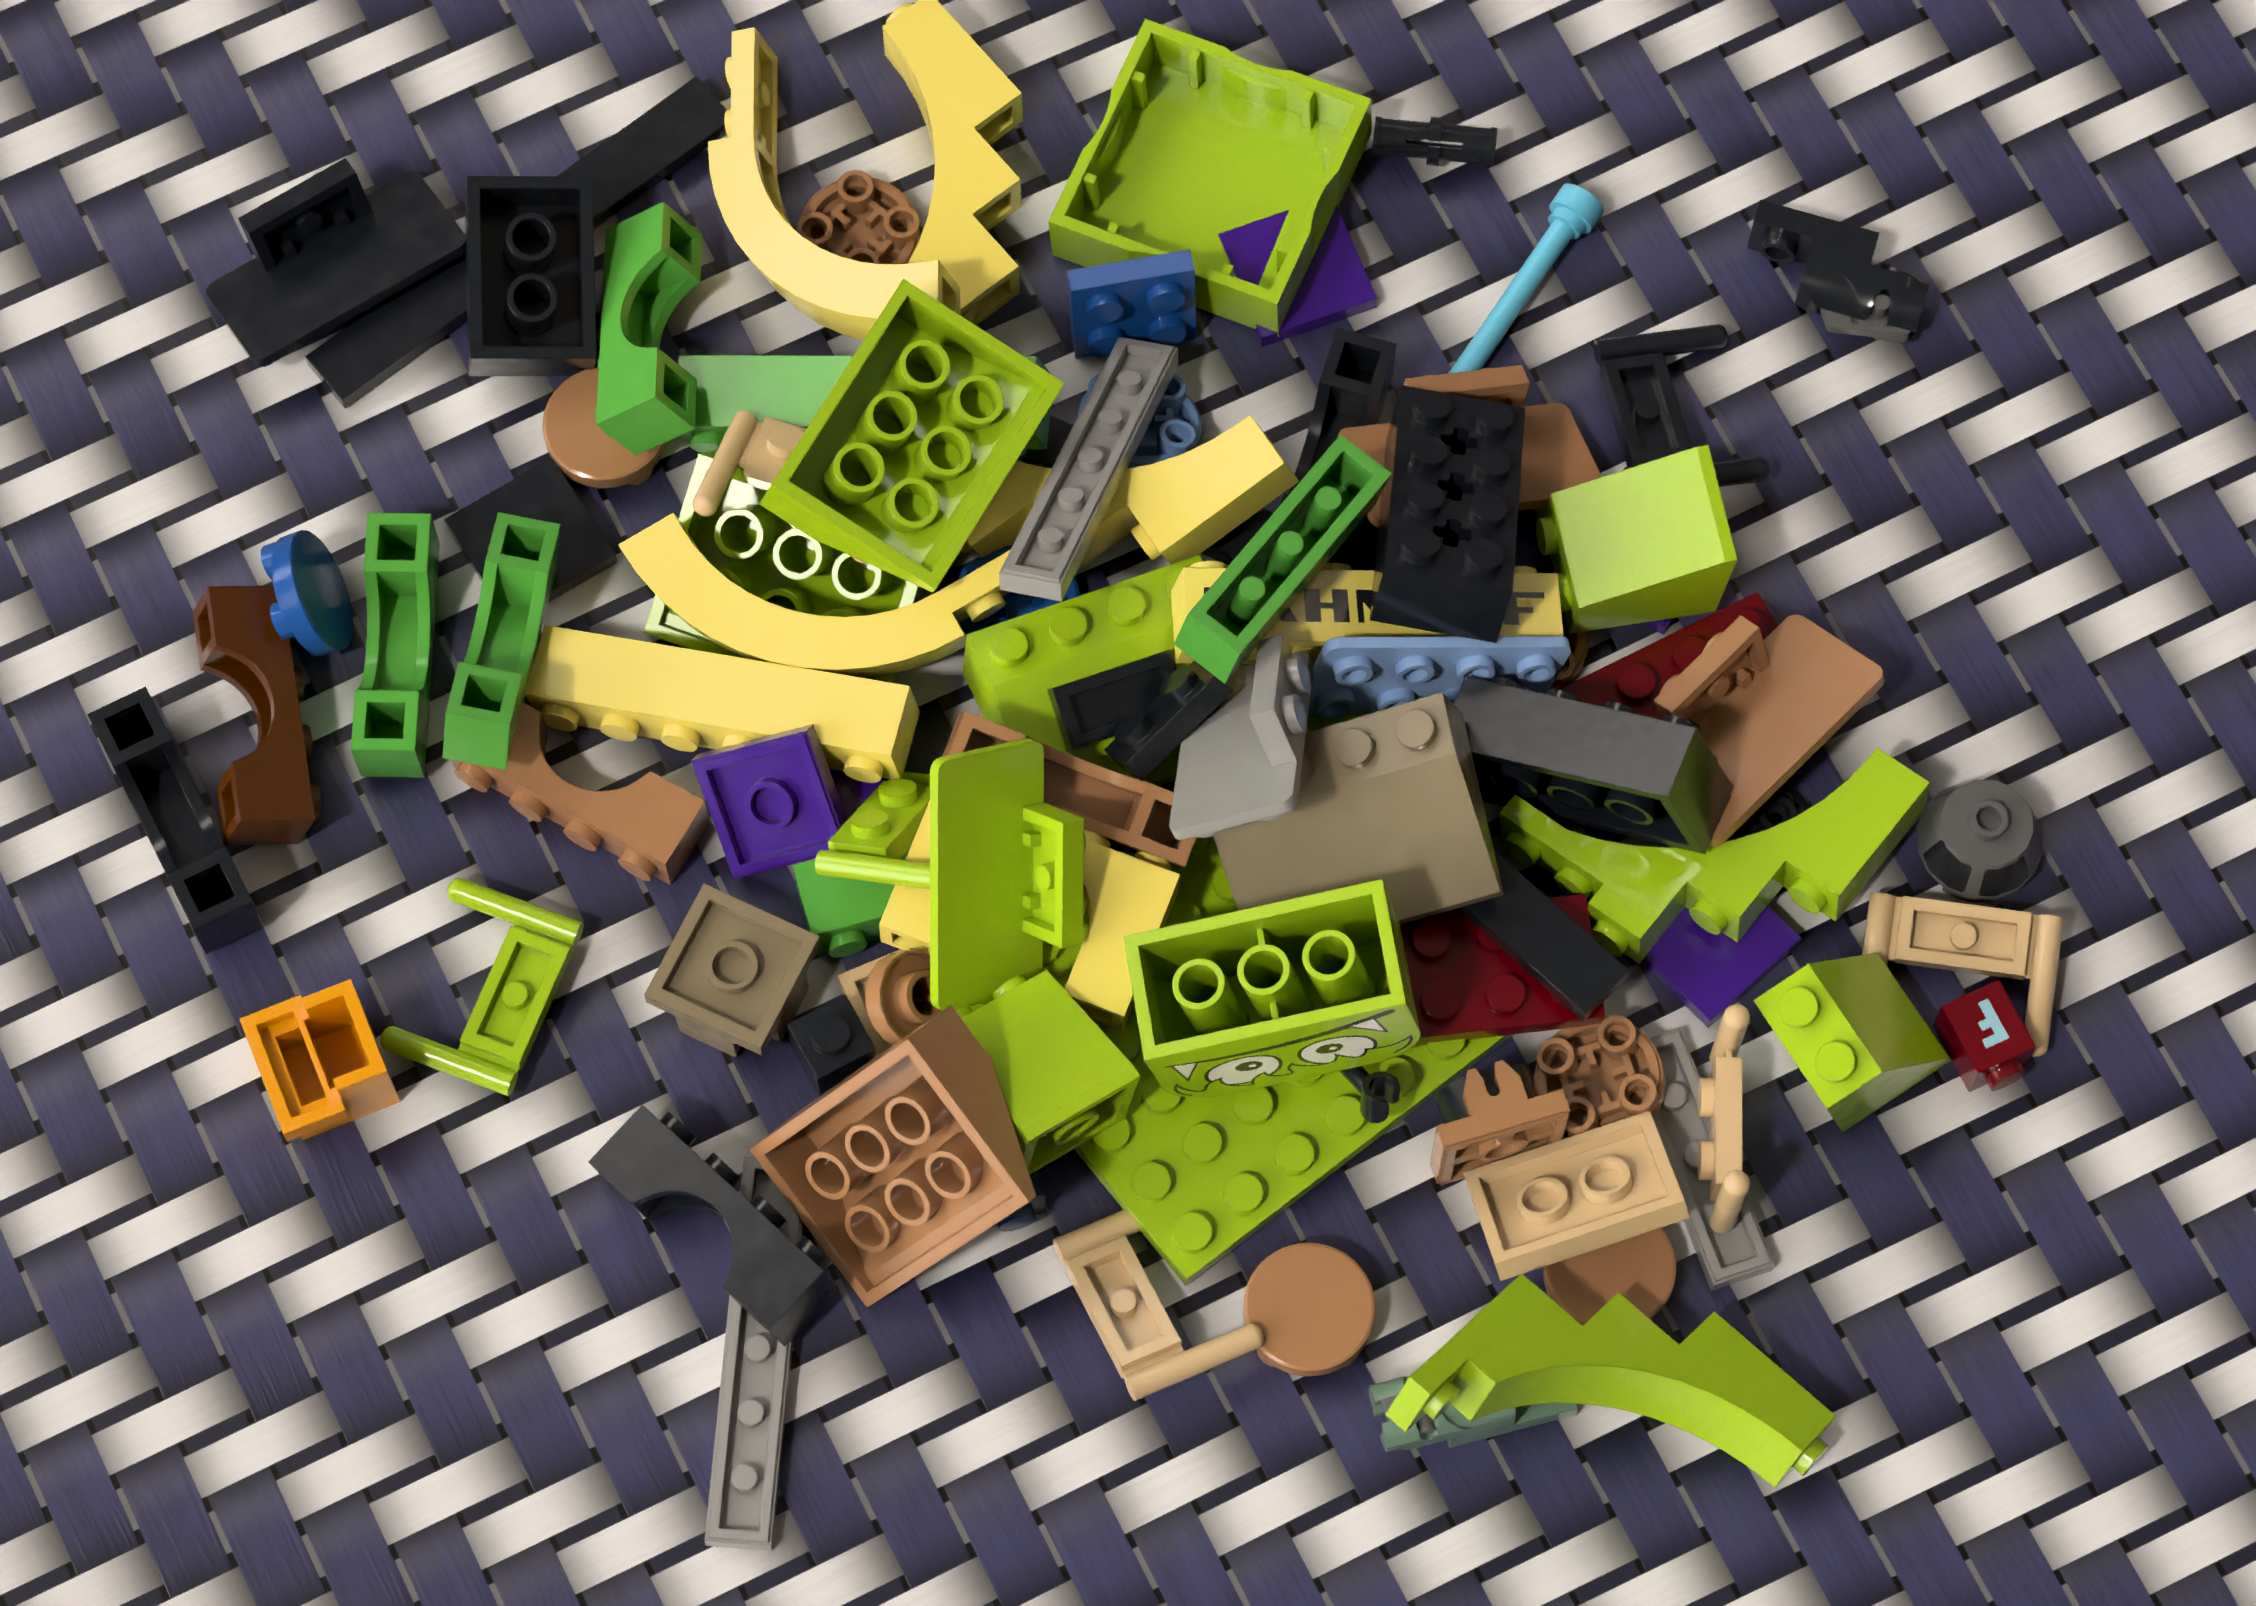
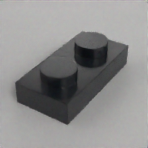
M1193 661L1189 666H1182L1165 679L1160 688L1161 694L1143 711L1131 714L1118 726L1114 734L1115 739L1104 750L1120 768L1143 781L1233 689L1227 682L1224 684L1196 661Z

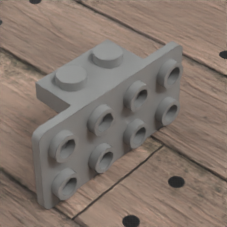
M1283 634L1258 640L1256 663L1239 667L1227 681V684L1233 691L1181 742L1169 827L1175 839L1184 840L1195 836L1205 838L1213 836L1223 829L1257 820L1264 822L1272 821L1297 806L1307 730L1313 662L1306 651L1291 653Z

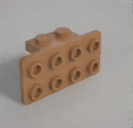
M1522 365L1484 368L1440 375H1425L1422 377L1406 378L1404 386L1523 407L1530 385ZM1549 403L1524 406L1525 421L1518 511L1546 508L1551 493L1602 477L1573 415L1566 405ZM1390 423L1349 427L1340 430L1338 437L1340 434L1384 467L1386 438ZM1381 495L1376 505L1367 514L1369 521L1376 527L1379 524Z
M1794 614L1788 616L1764 640L1760 628L1740 615L1724 632L1714 635L1706 644L1703 652L1681 674L1671 677L1661 689L1660 694L1653 700L1660 720H1662L1664 715H1675L1692 722L1698 727L1700 735L1711 752L1717 757L1719 765L1733 785L1709 844L1710 846L1723 844L1884 685V673L1878 664L1802 615Z

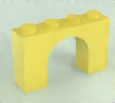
M930 801L906 860L930 863ZM1084 830L1086 849L1084 853L1083 895L1089 916V927L1065 990L1094 1022L1123 1032L1134 1006L1123 936L1165 927L1178 894L1180 874L1170 871L1172 866L1161 858L1145 852H1136L1134 857L1110 849L1111 843L1104 837ZM895 885L879 923L881 942L904 951H923L930 955V890Z

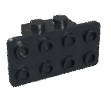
M344 158L239 217L238 220L256 258L210 283L206 289V294L253 364L257 367H266L466 253V238L464 232L419 173L407 172L365 195L357 173L347 159Z

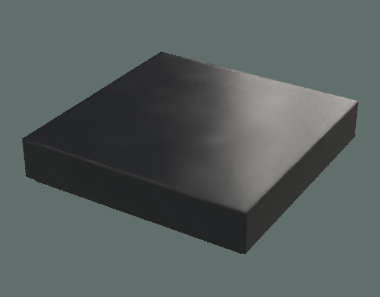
M552 457L444 519L448 531L481 582L498 512L561 524L557 571L549 602L618 563L615 552Z

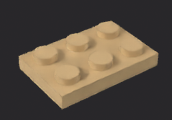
M1650 1110L1463 1172L1500 1281L1690 1218L1683 1194Z

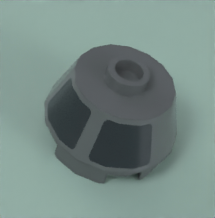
M1969 780L1941 790L1926 805V809L1922 813L1917 825V851L1928 874L1943 887L1942 890L1946 894L1966 902H1991L2018 891L2035 874L2043 854L2042 828L2032 807L2012 786L1996 780Z

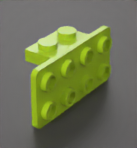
M1026 738L942 756L934 760L931 765L930 1001L937 1009L944 1010L949 1005H952L954 1010L965 1006L994 1000L992 997L993 993L1008 980L1022 974L1029 980L1043 972V941L1062 949L1083 944V916L1086 909L1083 895L1084 853L1086 849L1084 818L1044 802V748L1041 743Z

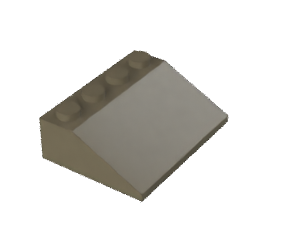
M1442 692L1307 732L1297 806L1275 820L1265 822L1257 820L1223 829L1221 832L1213 835L1238 911L1383 879L1397 909L1399 924L1401 925L1504 895L1463 713Z

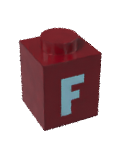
M1999 979L1942 1005L1932 1025L1968 1092L1986 1084L1989 1085L1991 1091H1996L2016 1082L2026 1074L2024 1067H2026L2036 1048Z

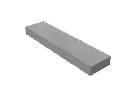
M1680 1028L1649 1038L1660 1055L1666 1075L1665 1096L1661 1108L1654 1118V1123L1683 1194L1690 1217L1683 1221L1710 1290L1714 1291L1772 1271L1775 1264L1747 1195L1735 1226L1730 1232L1721 1234L1711 1228L1709 1217L1715 1202L1709 1201V1180H1698L1697 1173L1699 1141H1709V1117L1698 1116V1085L1700 1076Z

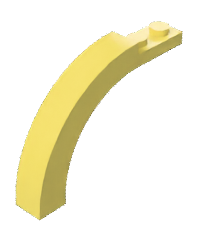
M755 27L733 31L732 57H728L725 62L726 78L731 89V109L726 110L724 116L728 138L708 141V154L714 194L723 219L737 244L773 288L794 308L818 324L845 336L864 340L903 278L960 315V287L938 259L909 264L859 262L821 249L794 230L782 203L778 184V57Z
M674 513L618 544L636 573L656 596L690 627L720 647L746 659L854 677L881 676L910 670L942 659L964 648L966 634L959 622L970 616L972 622H978L991 616L1005 606L1006 602L1003 596L1010 593L1009 591L1000 590L999 572L1010 552L1009 550L942 590L910 605L892 611L865 616H818L771 604L745 591L727 579L704 557L684 524Z

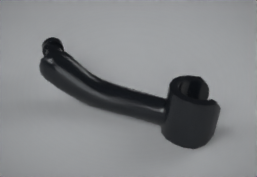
M1363 1066L1341 1070L1340 1072L1361 1094L1360 1111L1364 1119L1370 1123H1381L1386 1120L1389 1115L1388 1102L1396 1103L1399 1101L1400 1084L1397 1077L1387 1072L1369 1074Z

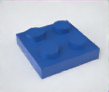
M1190 250L1067 270L1071 340L1076 359L1089 356L1109 357L1119 337L1168 346L1176 345L1183 340L1197 338L1195 269Z

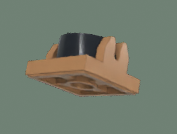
M1504 1060L1496 1061L1494 1067L1484 1070L1469 1069L1465 1076L1443 1087L1434 1097L1443 1122L1442 1125L1436 1126L1430 1166L1436 1183L1445 1185L1465 1179L1463 1172L1562 1140L1570 1112L1563 1089L1536 1096L1526 1066L1507 1064Z

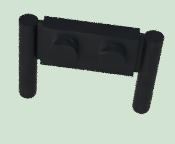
M1715 324L1594 341L1595 361L1601 368L1600 378L1627 469L1692 448L1664 356L1725 347L1728 342V332L1723 325ZM1762 457L1713 463L1719 487L1762 482L1767 479L1770 471L1768 462Z

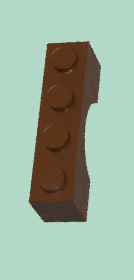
M208 586L193 611L200 670L218 676L233 685L251 706L258 727L256 749L250 754L233 761L216 786L225 846L299 844L313 822L317 821L320 815L321 797L319 787L316 783H310L307 764L312 755V734L310 727L307 724H302L299 708L304 695V677L301 668L293 665L291 646L294 643L295 637L286 640L282 639L276 632L271 620L270 607L273 603L278 602L274 586Z

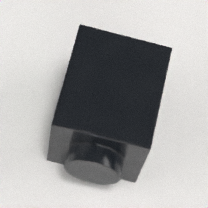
M846 994L787 1024L792 1050L818 1097L877 1057L876 1048Z

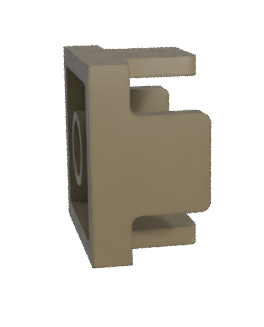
M703 884L644 994L646 1003L674 1015L680 1032L724 1053L736 1057L741 1047H744L763 1056L771 1038L779 1042L782 1041L788 1030L787 1024L792 1022L808 992L807 971L821 945L820 936L707 884Z

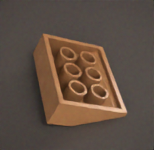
M949 1005L792 1115L750 1149L756 1160L867 1308L1036 1197L992 1060L952 1005Z

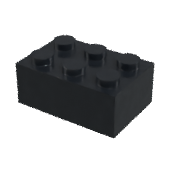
M467 176L465 189L468 376H573L583 370L594 369L596 362L592 177Z

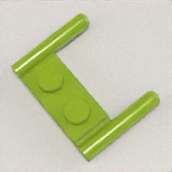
M904 771L902 779L883 781L828 841L829 850H819L815 858L816 874L930 890V863L901 860L903 855L911 848L929 804L930 774Z
M459 877L452 880L448 886L447 894L452 902L514 924L508 930L459 1040L460 1046L457 1050L395 1026H390L383 1031L380 1044L385 1051L510 1096L516 1085L518 1073L525 1065L570 963L573 948L581 938L584 923Z

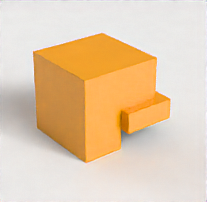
M351 979L303 998L301 995L240 1018L244 1033L287 1142L299 1137L302 1140L308 1139L400 1102L366 1012Z

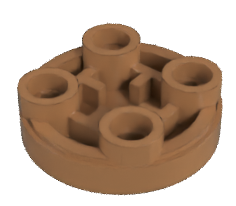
M861 170L845 172L837 181L826 185L813 195L804 207L797 225V232L819 248L840 257L874 264H908L921 237L918 214L907 196L895 186L885 181L871 178L868 173Z
M599 367L583 370L566 379L550 397L543 416V435L548 453L565 478L595 488H615L627 484L640 485L646 482L652 476L654 466L664 453L667 442L635 456L614 438L606 435L596 425L595 410L597 406Z
M1619 1015L1606 1016L1598 1024L1561 1029L1552 1038L1545 1040L1538 1048L1536 1054L1537 1064L1534 1073L1536 1096L1563 1089L1570 1108L1564 1132L1565 1138L1649 1110L1653 1120L1658 1114L1666 1090V1075L1663 1062L1649 1037L1626 1017Z
M1659 1228L1543 1267V1277L1546 1295L1582 1326L1618 1292L1652 1321L1663 1310L1675 1283L1676 1258L1671 1241L1663 1228Z
M1298 1243L1281 1248L1264 1259L1248 1281L1243 1301L1244 1325L1252 1323L1262 1330L1264 1342L1256 1351L1262 1362L1270 1367L1299 1376H1320L1332 1373L1351 1365L1358 1359L1373 1329L1375 1297L1371 1283L1355 1260L1334 1247L1319 1243Z

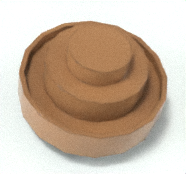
M923 951L891 953L880 959L870 972L865 989L866 1010L873 1028L885 1041L894 1045L942 1011L935 1008L930 1001V955Z

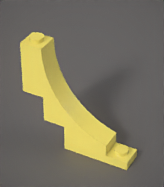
M918 0L916 3L907 2L898 7L889 16L886 24L882 26L885 56L902 76L918 103L929 131L935 156L934 188L929 213L918 245L908 264L938 259L960 287V315L977 325L1020 293L1018 264L988 231L1022 207L1020 178L990 146L1023 121L1022 93L938 0Z

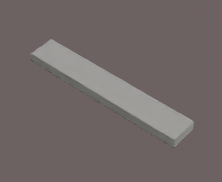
M1123 337L1118 338L999 572L1000 590L1062 602L1178 367L1177 347Z
M744 1156L740 1194L749 1203L759 1194L787 1220L779 1230L796 1244L803 1236V1221L756 1158ZM731 1295L729 1296L704 1542L706 1546L772 1551L793 1338L784 1347L744 1310Z

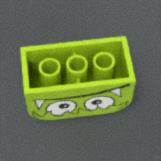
M1383 879L1123 936L1144 1061L1161 1087L1170 1094L1183 1097L1224 1096L1351 1069L1397 1056L1413 1047L1420 1039L1421 1034L1398 913Z

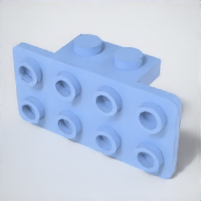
M1499 636L1497 643L1465 637H1335L1325 642L1312 667L1313 674L1308 714H1319L1321 717L1328 719L1340 718L1348 714H1371L1441 692L1454 704L1465 676L1484 681H1490L1492 677H1503L1518 683L1525 690L1546 694L1571 654L1569 640L1563 636Z

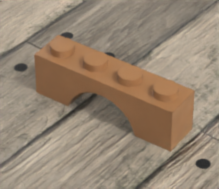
M524 702L506 770L452 760L454 768H456L454 771L455 775L470 787L480 792H487L490 787L510 798L509 804L520 814L536 822H541L544 817L565 827L563 833L575 844L593 852L600 846L618 856V863L621 867L644 881H651L652 877L655 876L671 885L710 824L705 800L651 771L628 786L610 791L586 790L564 781L550 768L545 760L548 733L542 713Z
M964 711L960 712L943 756L1026 738L1035 739ZM1041 743L1044 748L1045 803L1084 818V830L1096 833L1109 841L1137 852H1145L1161 858L1173 866H1186L1197 836L1184 840L1174 838L1169 827L1174 792L1103 768Z

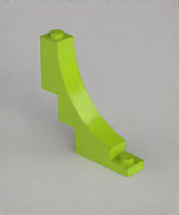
M1522 1273L1408 1378L1385 1414L1406 1433L1425 1414L1431 1419L1436 1420L1450 1405L1454 1406L1470 1421L1497 1411L1534 1404L1575 1403L1622 1409L1657 1419L1711 1443L1748 1466L1774 1488L1793 1469L1804 1476L1816 1464L1829 1447L1821 1439V1436L1836 1418V1415L1715 1311L1680 1345L1619 1292L1582 1326Z

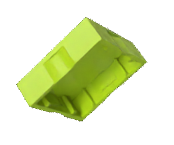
M1145 19L1111 89V97L1103 122L1090 142L1083 148L1048 221L1052 255L1083 267H1091L1190 250L1195 269L1196 308L1256 329L1257 324L1279 332L1336 206L1339 207L1371 137L1372 99L1292 70H1281L1255 64L1236 55L1224 46ZM1289 210L1259 284L1256 285L1236 278L1234 266L1230 264L1218 234Z

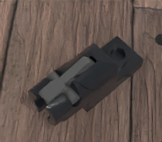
M1760 200L1747 248L1760 251L1764 257L1775 262L1789 263L1796 261L1806 264L1795 300L1797 306L1808 312L1822 315L1825 327L1831 333L1866 336L1877 340L1903 343L1907 341L1913 342L1930 281L1916 278L1884 262L1880 267L1871 265L1879 232Z

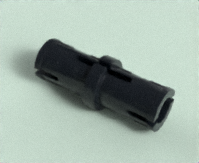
M1376 116L1372 155L1378 156L1380 154L1426 159V165L1438 166L1439 160L1485 164L1493 167L1497 128L1491 127L1489 129L1443 124V118L1431 117L1430 123L1383 119ZM1407 138L1424 139V140H1429V141H1428V142H1424V141H1413V140H1407ZM1441 141H1445V142H1456V143H1462V145L1445 144V143H1440V142H1441Z

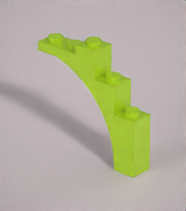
M1876 748L1855 773L1824 800L1798 816L1767 830L1735 840L1725 841L1719 846L1709 845L1706 854L1677 847L1666 848L1622 844L1570 831L1515 794L1500 812V840L1503 841L1502 843L1506 851L1520 863L1526 866H1533L1535 863L1553 875L1558 887L1568 896L1586 894V898L1589 900L1588 911L1593 938L1610 954L1621 956L1624 953L1640 964L1685 907L1689 909L1691 918L1701 928L1714 935H1719L1722 932L1737 943L1782 887L1787 889L1791 899L1804 910L1813 914L1822 912L1836 922L1925 811L1930 782L1882 750Z

